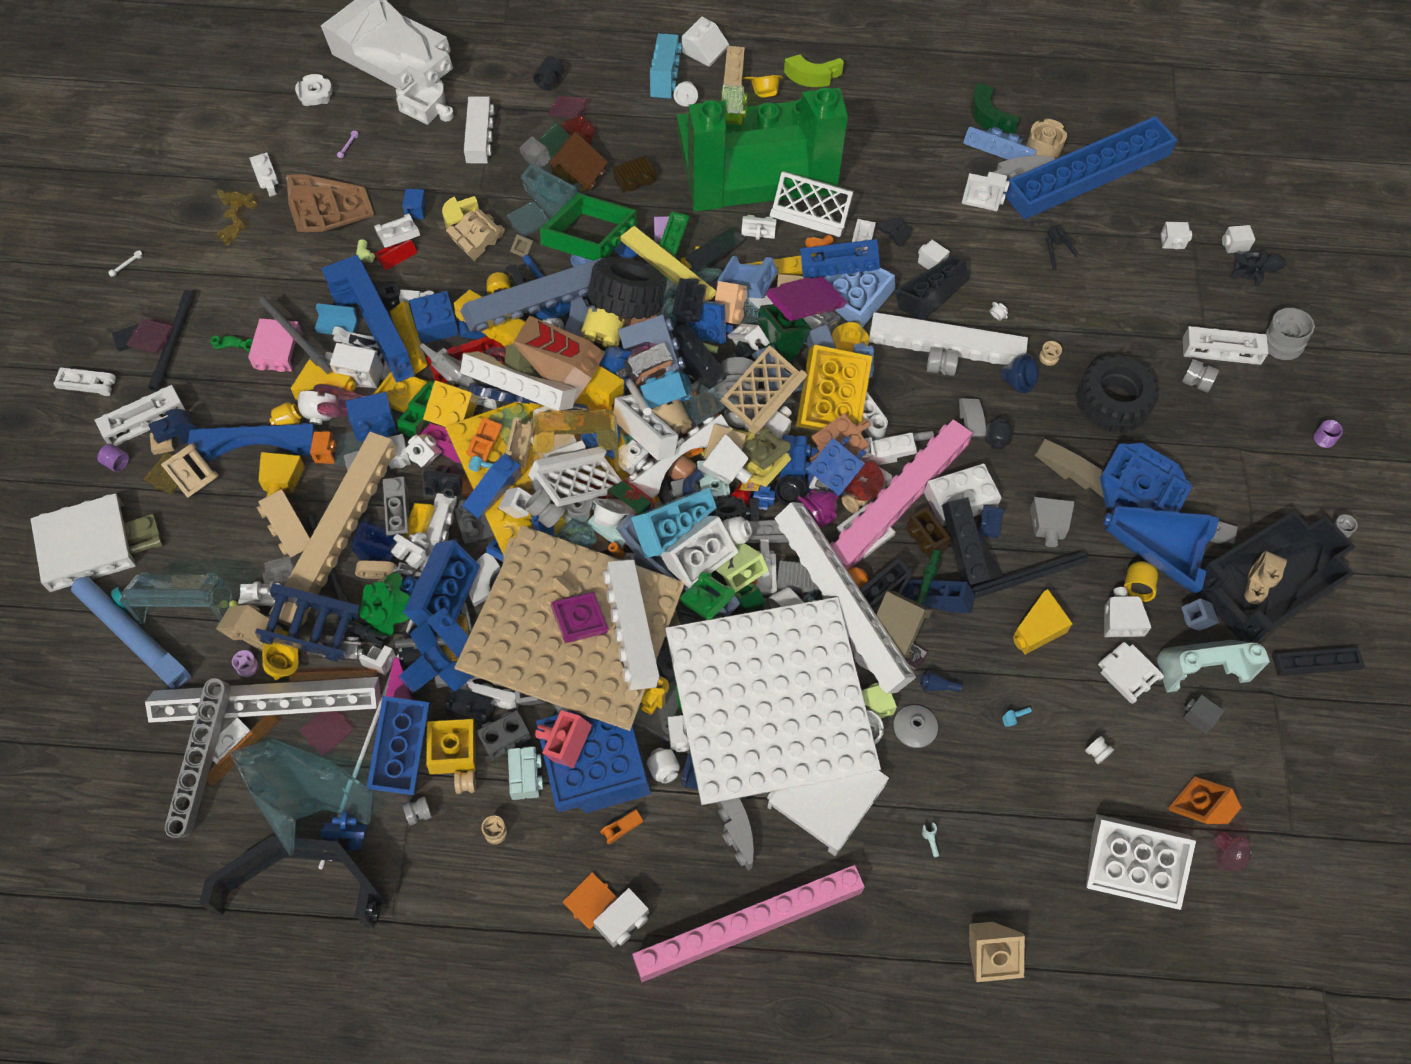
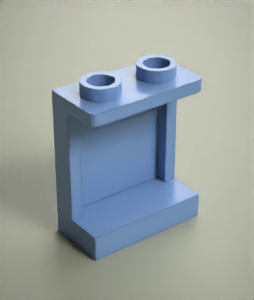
M732 256L718 278L717 283L722 281L747 286V297L762 299L778 271L773 258L766 257L761 265L740 264L737 256Z

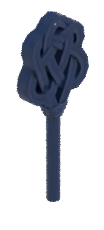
M469 383L468 391L476 396L504 402L539 404L487 383ZM574 403L573 408L566 410L586 413L588 406Z

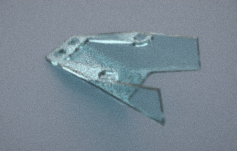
M274 739L231 752V757L249 794L290 856L294 854L295 820L310 816L321 810H330L342 815L343 810H348V817L357 818L358 822L366 825L370 823L373 791L332 761Z

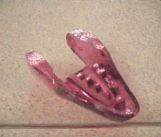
M317 384L313 387V391L318 392L320 395L327 393L338 396V402H321L317 405L318 413L331 418L348 415L345 401L365 397L341 386Z

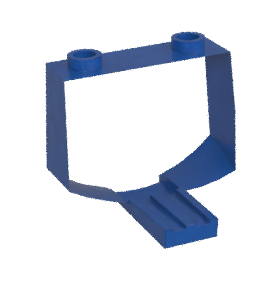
M443 608L410 633L422 656L398 677L412 694L437 674L454 691L461 688L474 677L455 669L456 663L452 662L442 651L431 631L429 624L459 659L469 637L449 612Z

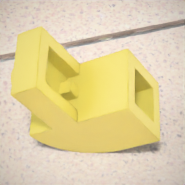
M475 196L458 202L455 197L446 201L442 209L446 229L451 225L453 227L456 226L466 213L479 210Z

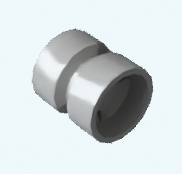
M931 347L926 371L936 374L942 371L943 375L954 376L959 351L947 349L946 352H943L942 348Z
M1192 359L1181 382L1189 386L1197 385V389L1208 393L1217 377L1219 369L1209 365L1204 367L1202 362Z
M544 488L538 489L524 507L531 515L539 516L538 521L547 528L553 526L566 509L564 505L557 507Z
M575 491L580 494L584 493L583 491ZM591 499L564 505L566 509L563 513V518L567 525L573 528L584 527L590 520Z

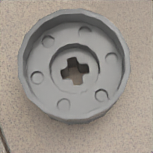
M1296 308L1278 310L1274 314L1265 333L1267 335L1268 353L1281 360L1298 358L1303 353L1307 342L1314 332L1315 325L1310 315Z
M733 357L721 362L720 367L727 378L717 385L716 398L721 404H723L720 401L723 396L749 369L754 361L742 357ZM754 368V377H759L760 368ZM751 381L741 382L742 391H752ZM755 381L756 391H758L759 382ZM730 395L727 398L733 404H740L739 395ZM743 395L744 404H753L752 395Z

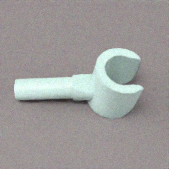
M932 823L931 828L933 832H928L924 824L922 835L925 839H928L934 858L939 857L935 842L937 826L935 823Z

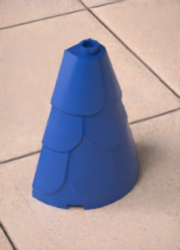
M1117 506L1111 513L1106 514L1103 520L1105 530L1130 551L1138 553L1148 563L1190 592L1197 593L1202 590L1206 571L1200 569L1206 544L1215 536L1219 518L1212 517L1211 515Z

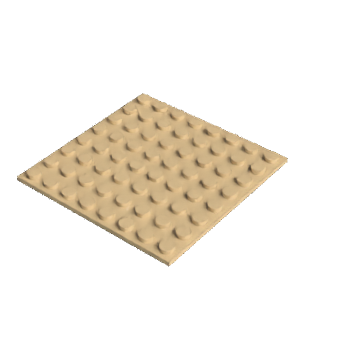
M521 525L460 654L455 669L630 731L645 689L629 690L628 683L623 680L622 670L624 663L620 662L618 655L620 643L615 641L614 630L616 624L611 621L610 611L612 604L607 601V590L609 589L608 584H604L603 571H606L608 562L622 560ZM635 565L655 659L657 660L666 635L665 628L670 625L684 583ZM555 577L567 578L573 584L572 586L579 591L574 596L590 592L595 593L608 626V633L564 643L554 614L551 615L545 609L551 607V604L547 603L546 595H543L549 589L556 591V588L553 586V579ZM541 595H543V596L540 598V603H539L536 599L539 598Z

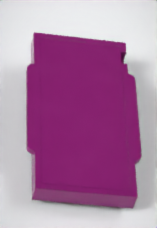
M824 277L804 278L783 283L780 287L769 289L766 294L789 321L844 308L847 303Z

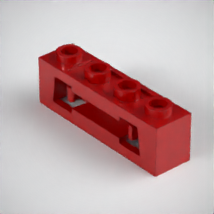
M487 336L460 346H454L448 349L447 352L449 356L461 362L463 353L481 352L492 357L498 356L499 358L496 360L503 364L505 363L506 347ZM427 356L434 380L447 383L448 381L431 365V359Z

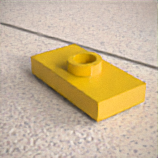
M414 503L409 517L408 533H403L402 537L411 542L409 539L411 534L415 535L418 532H422L426 535L435 507L431 504Z

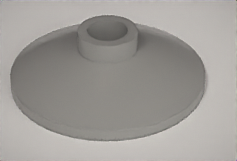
M910 705L902 708L894 719L893 727L897 738L903 744L912 748L928 746L934 741L938 733V723L933 713L919 705ZM913 721H919L921 726H915Z

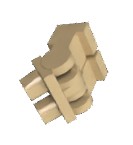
M479 209L475 212L470 211L466 213L456 226L453 227L451 225L446 231L451 239L475 261L485 251L484 248L487 245H495L497 238L503 237L505 228L501 225H496L490 214H484Z

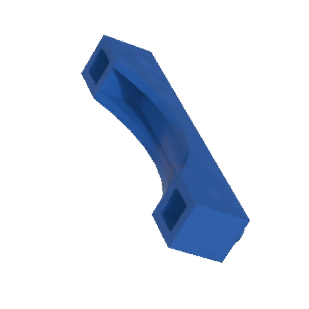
M308 423L279 426L261 425L258 427L240 426L238 428L219 427L217 429L199 428L189 431L188 445L193 442L196 446L195 449L205 461L215 460L233 449L255 444L280 447L296 456H311L310 450L313 434L317 431L313 424Z

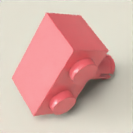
M561 710L553 728L544 724H540L537 727L543 731L536 730V737L547 740L542 754L555 763L574 768L592 725L579 715Z

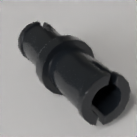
M353 619L348 622L349 625L354 626V629L347 626V633L360 637L363 642L369 641L381 648L387 646V643L380 641V639L389 642V635L374 630L373 626H365Z

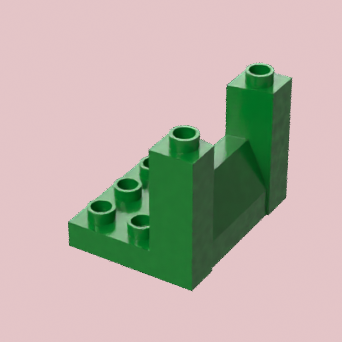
M820 88L815 91L802 92V99L793 102L763 103L757 106L726 108L727 100H708L703 103L689 104L688 113L677 114V133L693 211L775 201L782 171L838 187L848 119L840 88ZM785 177L784 185L789 190L795 184L791 178ZM808 183L800 185L805 195L813 191ZM797 188L789 192L792 198L802 197ZM821 188L818 190L821 197L830 196L828 189ZM815 193L808 196V198L817 197ZM787 195L781 196L780 200L788 199Z

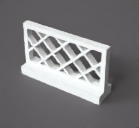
M782 171L770 217L840 237L845 229V222L854 191ZM785 177L791 178L795 184L789 190L784 185ZM808 183L813 191L805 195L800 185ZM797 188L802 197L793 201L789 192ZM826 188L831 196L822 200L818 190ZM815 193L819 203L811 207L806 197ZM839 193L848 195L847 202L842 205L839 204L835 197ZM786 194L791 204L787 206L779 205L780 197ZM833 198L837 208L829 212L824 202ZM804 199L809 208L805 211L798 210L796 203ZM820 204L826 212L821 217L817 216L813 208ZM839 209L842 214L841 222L834 221L831 213Z
M603 446L535 460L528 474L532 481L538 480L557 507L607 495V489L613 486L606 483V480L614 482L615 485L622 481L604 458L606 450ZM601 465V466L604 468L605 472H604V471H601V470H599V469H597V468H595V467H598V466ZM585 470L587 472H590V474L588 476L578 471ZM562 474L572 475L573 479L562 476ZM595 474L604 479L603 481H600L598 479L593 478L592 475ZM546 478H553L556 480V483L550 482ZM576 478H579V479H581V480L586 481L587 484L584 485V484L579 483V482H577V481H575V480H576ZM559 481L570 485V489L558 485ZM591 483L598 487H601V489L596 490L594 488L589 487V485ZM573 487L584 491V493L580 494L572 491ZM556 491L567 495V497L560 499Z

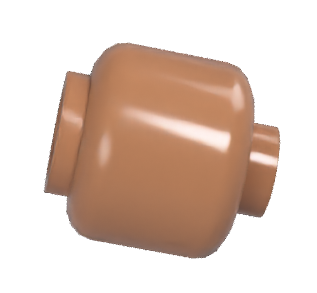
M681 455L669 467L668 476L674 481L684 479L695 472L697 465L685 455Z

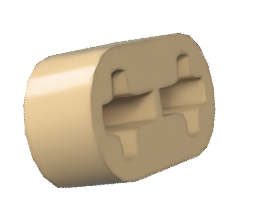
M359 561L356 565L355 574L366 579H381L393 573L394 567H397V565L386 561Z

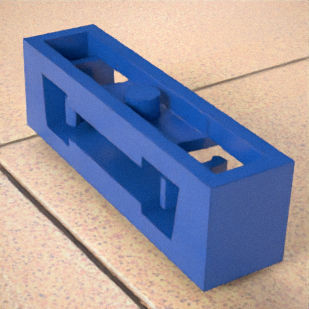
M877 239L800 248L803 279L880 269ZM868 247V250L861 251V249H858L855 252V248ZM824 252V256H821V254L814 257L811 256V253Z

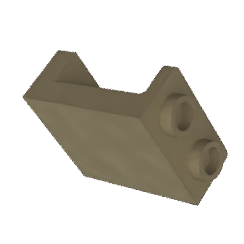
M887 591L876 616L904 658H911L913 654L910 652L924 618H929L932 609L895 591Z

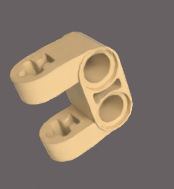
M1268 551L1262 553L1248 574L1244 596L1249 603L1259 605L1268 595L1269 588L1275 587L1282 579L1287 559Z

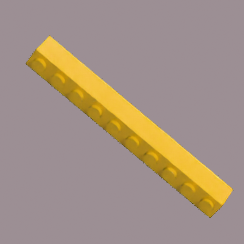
M468 290L454 302L455 315L460 321L465 322L460 312L466 302L481 298L480 295L471 290ZM510 318L501 325H489L486 330L481 332L506 347V345L513 344L525 322L521 319L513 320ZM598 365L592 378L581 393L595 399L599 404L610 408L615 403V398L621 397L624 394V380Z

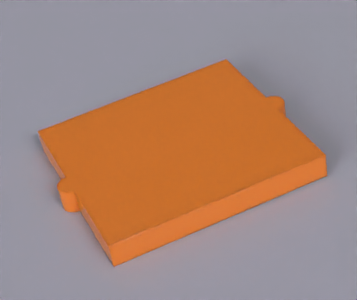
M592 872L563 901V904L574 914L575 919H579L591 930L594 927L593 921L618 898L608 889V884H603Z

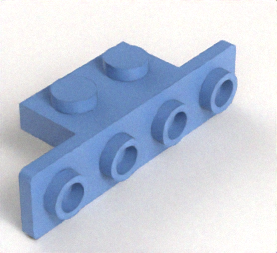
M970 126L963 142L966 145L1008 160L1024 156H1035L1036 149L1023 145V139H1020L1018 135L1003 133L1002 129L996 127L983 131Z

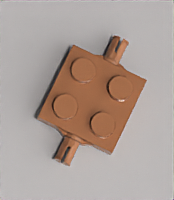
M844 413L811 436L819 452L809 458L810 461L813 463L833 437L838 442H841L848 436L851 440L847 442L845 448L856 456L863 449L865 450L869 447L861 432L871 426L870 422L865 419L858 425H855Z

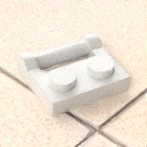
M409 213L404 215L403 218L389 223L374 225L384 248L420 236L419 230Z

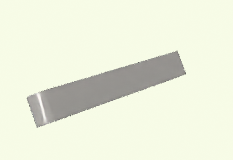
M217 678L208 680L201 694L165 823L166 834L172 838H185L194 829L231 694L230 685ZM220 684L221 692L215 696L213 689L216 685ZM210 707H214L215 714L209 718L207 711ZM207 729L209 732V736L206 740L203 741L201 739V733L202 731ZM201 752L203 757L201 762L197 764L195 762V755ZM194 774L196 783L191 787L188 779ZM185 798H188L190 805L184 810L182 802ZM179 821L183 823V830L180 833L175 829Z

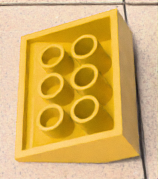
M813 345L808 353L805 370L807 376L803 382L796 427L820 431L844 413L855 425L861 423L872 356Z

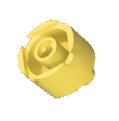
M593 308L588 309L581 330L584 338L592 343H600L606 349L618 346L621 339L618 330L625 327L626 321L623 319L621 322L618 320L619 316L607 313L603 309L597 308L596 312H592Z

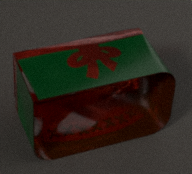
M626 479L607 489V499L622 500L636 511L637 514H634L635 516L654 508V500Z

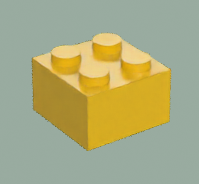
M435 381L423 419L447 426L473 417L479 396L474 395L468 390Z
M473 719L427 722V768L429 774L455 773V771L468 772L469 770L476 772V729Z

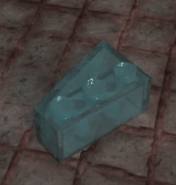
M530 164L521 176L525 190L550 218L578 193L575 186L533 164Z

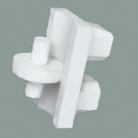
M754 215L743 216L741 235L756 237V240H759L760 237L775 238L776 219H773V217L757 218Z
M418 532L415 535L411 534L409 536L411 542L399 534L394 536L393 539L397 543L391 553L395 557L403 560L408 552L411 553L405 561L415 569L423 561L427 563L429 556L422 549L428 547L425 534L422 532Z
M255 581L253 584H241L238 604L273 607L275 600L270 594L272 583L261 584L260 581Z

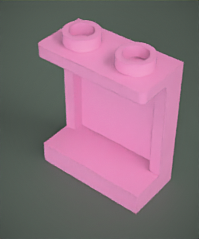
M259 319L248 358L253 368L258 370L267 369L278 372H291L293 367L290 361L296 341L276 320ZM288 321L302 336L303 333L299 323Z

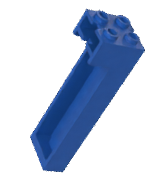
M355 255L321 268L336 306L346 307L357 303L396 383L415 376L407 350L359 256Z

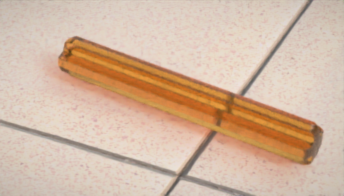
M378 671L293 673L289 677V682L378 677Z
M265 715L209 771L207 782L215 785L278 722L275 715Z

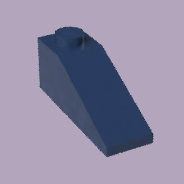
M909 580L905 586L903 596L916 601L923 580ZM932 580L924 605L952 613H971L975 594L967 582Z

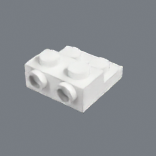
M989 172L988 177L969 173L962 204L998 211L999 204L1003 205L1006 194L1003 192L1008 190L1009 181H1006L1007 175Z

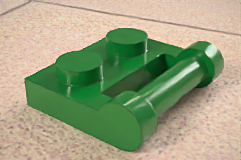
M702 571L698 576V580L680 597V600L706 620H711L734 597L735 590L730 586H724L712 578V575L707 571ZM710 586L719 592L720 596L716 598L704 589Z

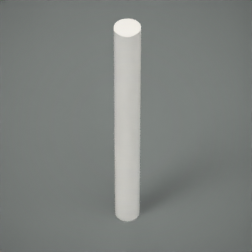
M627 378L625 384L644 415H650L652 411L631 378Z

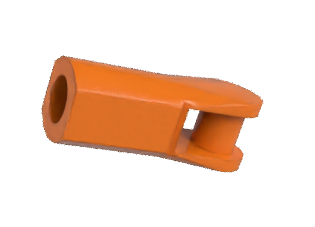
M634 809L615 822L605 826L600 833L606 836L608 839L607 844L609 845L643 823V819L638 811ZM618 826L620 831L615 834L612 829Z

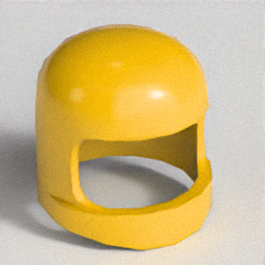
M1144 561L1131 564L1128 567L1124 583L1128 596H1138L1142 602L1151 601L1157 591V569ZM1132 583L1145 584L1153 592L1150 594H1137L1131 590Z

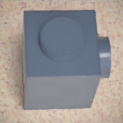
M1198 599L1181 607L1188 627L1201 631L1219 623L1213 605L1208 601Z

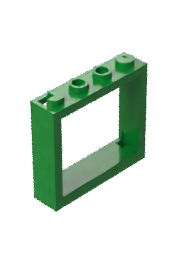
M577 193L540 228L541 245L592 261L606 258L622 242L621 235L633 226L637 227V210ZM581 214L618 224L599 244L562 233Z

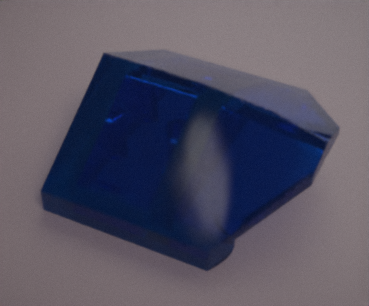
M361 521L351 544V549L360 561L390 562L394 556L391 551L397 542L393 539L395 535H386V529Z

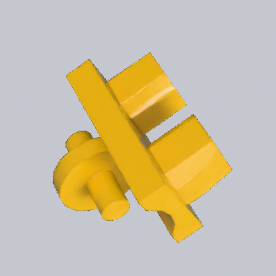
M659 677L655 688H646L642 697L640 709L651 716L657 707L663 709L665 706V696L669 690V683L664 677Z

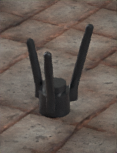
M1054 225L1047 231L1049 237L1045 240L1048 243L1053 270H1056V261L1052 243L1060 245L1064 242L1075 257L1079 256L1073 247L1074 243L1065 234L1060 225Z

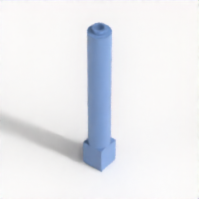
M80 577L73 582L72 593L172 690L180 689L192 678L176 659L167 653L89 577Z

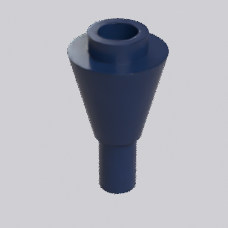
M927 670L925 674L923 673L920 679V686L923 687V691L952 690L960 692L962 689L961 683L949 681L930 670Z

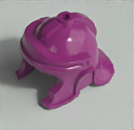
M811 490L810 494L807 493L804 498L800 496L796 498L797 502L803 503L806 509L808 508L814 515L819 529L837 518L836 499H838V496L834 492Z

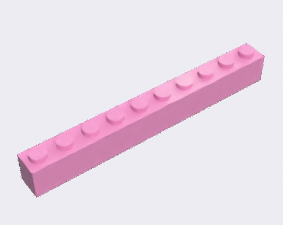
M952 420L948 425L945 424L940 429L939 435L936 438L932 437L925 450L921 449L916 454L915 460L905 465L903 473L900 476L896 475L887 489L883 488L878 494V499L875 502L871 501L865 508V512L861 516H856L852 526L849 529L845 528L841 532L837 542L830 544L846 570L854 567L877 540L924 493L927 482L938 478L969 445L973 434L970 430L955 420Z
M853 865L634 953L633 960L641 982L861 894L865 886L856 866Z

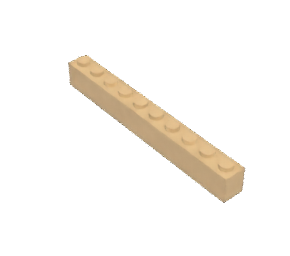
M369 432L284 586L317 595L321 588L325 586L328 575L332 568L336 566L341 551L346 548L352 531L357 528L360 516L366 511L371 496L377 491L379 481L385 476L390 461L396 456L397 447L391 439ZM287 602L283 605L278 620L279 623L291 626L297 608L295 603ZM310 607L305 610L301 625L306 622Z

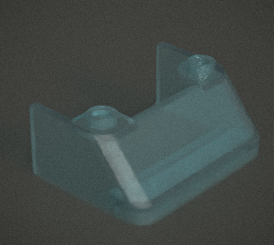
M143 572L140 575H136L124 588L120 601L139 624L145 623L148 606L210 607L219 621H221L229 608L232 593L223 579L215 573H206V575H159Z

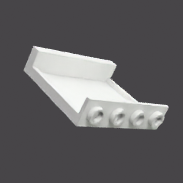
M117 494L105 495L99 499L84 501L78 505L64 507L60 510L43 513L31 518L40 579L49 592L72 586L73 582L80 577L87 576L92 580L136 566L135 559L129 551L121 507L124 505Z
M878 770L772 791L767 797L769 799L768 808L774 807L827 845L829 847L828 852L836 856L886 786L889 777Z

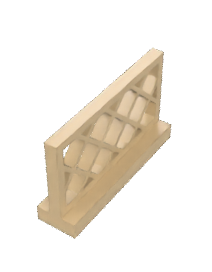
M769 345L720 401L750 427L748 431L755 435L805 379L807 374L803 370L799 372ZM767 353L775 358V364H766L765 356ZM762 368L763 377H754L753 369ZM767 368H776L777 377H768ZM780 368H786L792 375L789 378L781 377ZM751 381L752 391H742L741 382ZM755 381L764 382L765 391H756ZM768 382H777L778 391H769ZM730 395H739L740 404H733L727 398ZM743 395H752L753 404H744ZM756 395H766V404H757ZM744 409H754L755 417L750 420L745 415Z

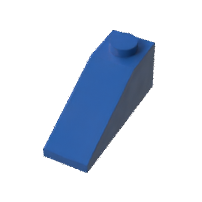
M504 453L481 479L462 505L463 508L477 519H480L506 490L521 477V465Z

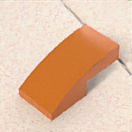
M482 418L476 435H473L466 455L471 457L478 456L486 462L497 442L503 425Z

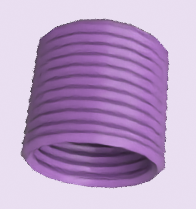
M1333 420L1324 421L1314 433L1315 442L1324 448L1332 447L1343 434L1342 426Z
M107 444L101 448L97 459L98 462L112 471L118 472L127 465L129 456L115 445Z

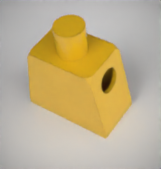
M261 452L259 483L262 489L267 492V496L281 489L284 493L291 494L301 477L305 465L300 456Z

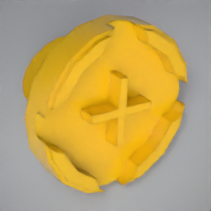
M848 322L837 326L831 335L836 349L853 352L855 344L865 343L866 346L869 345L867 332L855 322Z

